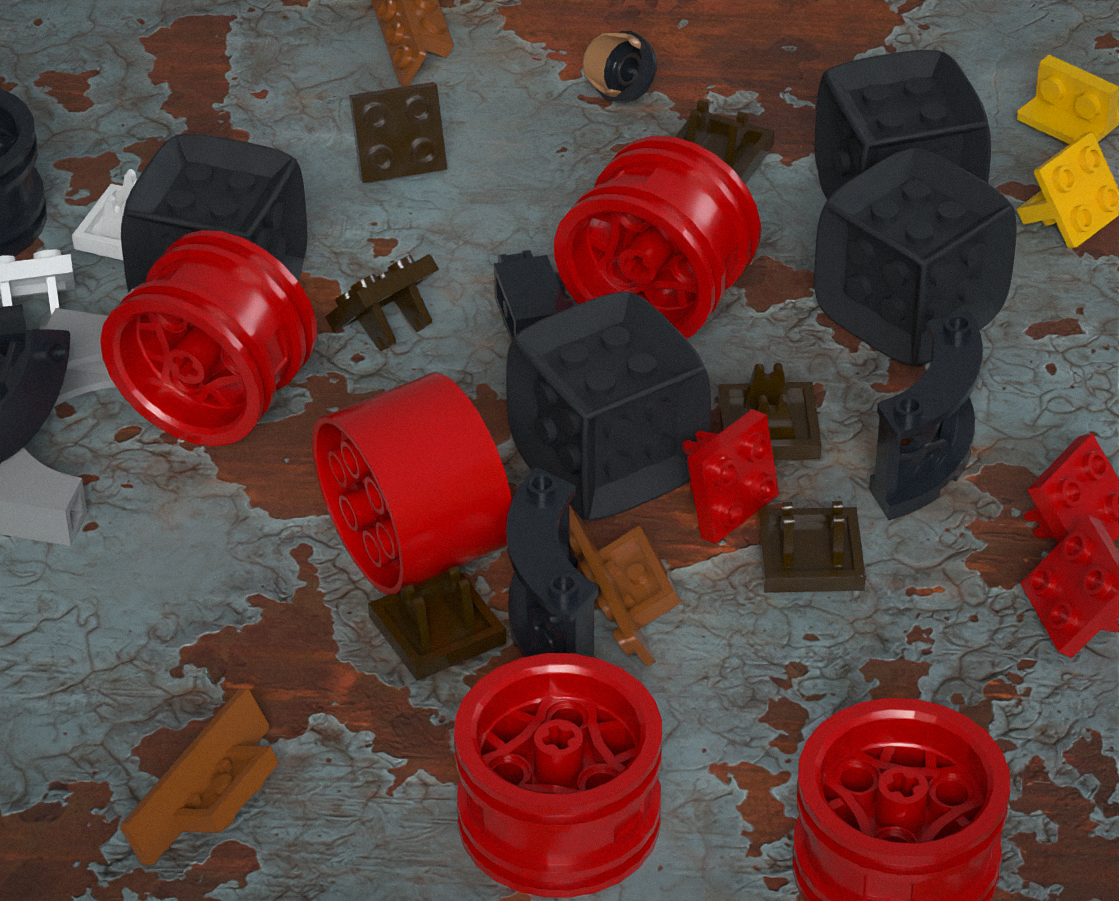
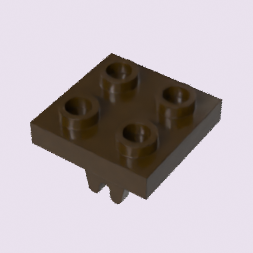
M434 82L349 95L359 175L363 183L447 170L438 88Z
M699 100L696 110H691L689 119L675 137L696 143L714 153L729 165L746 184L773 147L775 131L748 124V113L739 111L736 120L709 113L708 102Z
M431 254L417 261H414L412 255H408L387 268L388 271L376 277L375 274H371L350 287L351 290L335 299L338 307L325 316L333 333L358 320L379 351L389 348L390 345L396 342V339L382 307L392 302L397 304L416 332L431 324L432 319L417 288L418 285L439 270Z
M759 363L754 366L750 383L718 384V403L722 431L753 409L767 414L774 460L821 459L822 444L813 382H786L781 363L774 364L773 372L770 374L764 373V366Z
M832 501L831 508L793 509L792 502H782V509H758V533L764 593L865 591L866 575L857 507L843 508L842 501Z
M457 565L446 569V573L414 587L412 584L403 586L400 593L395 595L392 593L368 603L369 618L417 681L507 643L506 628L472 587L468 579L460 572Z

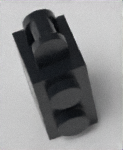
M524 250L522 253L511 255H498V263H494L495 300L511 341L519 332L535 322L574 306L571 299L565 300L564 283L558 271H553L547 255L533 257L531 250Z

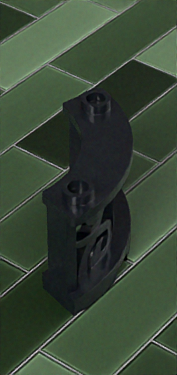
M965 311L929 320L927 322V332L932 342V351L928 370L908 390L881 401L877 405L879 427L875 474L870 475L869 490L888 520L908 515L940 497V490L951 480L957 481L971 457L975 433V414L970 394L979 379L983 359L981 333L971 312ZM902 439L912 440L910 444L900 447Z
M29 329L0 332V463L22 449L40 430L52 411L62 388L70 350V332L68 330Z
M534 468L520 485L511 502L507 516V550L511 565L515 571L508 597L509 629L514 647L518 646L523 657L545 653H574L597 658L594 656V600L598 597V586L578 571V559L570 555L569 503L575 497V485L541 468Z

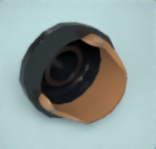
M633 31L602 33L592 40L584 53V76L603 98L620 103L635 101L648 91L654 81L657 70L656 54L651 44L643 36Z

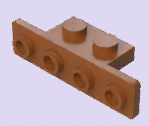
M372 0L399 84L409 86L426 58L425 50L445 58L448 56L454 43L438 0Z
M569 505L570 545L577 555L584 554L585 560L581 561L579 565L586 578L599 586L602 591L596 598L600 608L610 622L616 620L619 627L612 630L613 635L628 657L636 653L648 667L656 662L640 628L682 603V600L650 538L640 525L600 550L589 527L573 507Z
M237 690L121 823L120 829L142 865H154L181 832L221 833V831L228 828L235 820L237 812L252 795L264 786L265 779L280 763L270 746H256L268 732L269 723L250 690Z

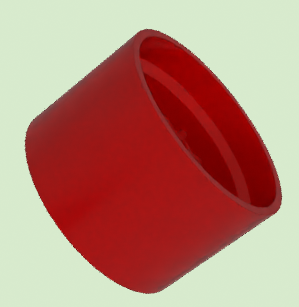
M437 372L427 374L323 416L315 422L312 431V453L318 483L327 510L353 562L367 580L380 592L386 595L392 593L395 595L401 592V587L412 584L414 587L446 573V569L455 565L460 567L507 546V516L512 497L504 466L490 432L479 412L464 391L449 377Z

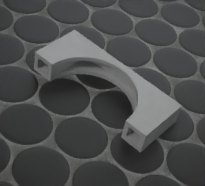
M55 308L48 323L40 327V329L68 330L70 332L67 369L54 407L70 398L87 392L116 387L103 361L100 344L102 327L108 315ZM23 447L16 454L0 463V535L71 546L87 515L83 480L81 477L71 476L47 467L31 456Z

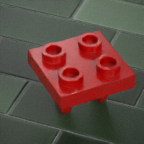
M753 409L719 434L697 431L695 433L696 442L686 440L682 443L683 452L688 455L687 462L691 479L689 485L690 491L694 496L700 535L702 539L714 544L779 495L767 414Z
M1093 433L1078 436L1027 489L1036 506L1030 508L1024 514V519L1029 522L1037 521L1039 523L1033 531L1036 537L1055 538L1059 544L1089 515L1101 521L1114 542L1119 537V478Z
M1087 515L1020 582L1059 653L1070 658L1075 656L1100 630L1114 633L1119 632V551L1101 521Z

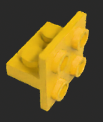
M1047 55L1039 62L1035 97L1017 111V120L1068 145L1081 135L1093 132L1097 142H1099L1119 126V86L1052 55Z
M1089 132L1081 135L1036 168L1034 175L1041 191L1016 209L1023 224L1042 221L1043 225L1047 226L1057 223L1068 248L1078 247L1119 216V189L1094 133Z

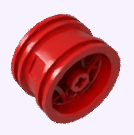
M650 136L636 139L622 147L597 177L595 186L586 191L560 221L554 237V258L559 276L577 304L616 292H632L651 303L687 339L693 336L705 324L709 316L719 305L724 290L730 288L754 259L760 245L761 222L757 205L749 189L736 172L717 155L696 143L677 137Z
M200 230L185 234L174 241L154 263L147 274L146 283H142L128 292L121 303L111 311L103 324L100 344L102 358L110 378L121 395L140 415L157 428L178 439L197 445L217 447L234 444L252 431L257 422L260 421L272 405L275 392L288 385L313 354L318 336L316 317L308 296L298 280L279 260L262 247L243 237L223 231Z
M545 653L523 657L497 667L477 681L461 702L455 716L454 729L455 764L460 778L457 793L458 830L463 847L475 865L494 881L517 892L540 897L561 898L597 893L622 882L639 869L655 847L660 832L661 785L658 774L662 766V718L655 699L645 686L618 666L599 658L574 653Z
M884 698L864 701L842 709L822 722L806 740L798 763L797 809L799 816L794 826L792 872L805 901H993L999 882V868L1002 859L1001 834L1007 819L1008 801L1010 798V770L1001 748L986 730L969 717L944 705L919 699Z

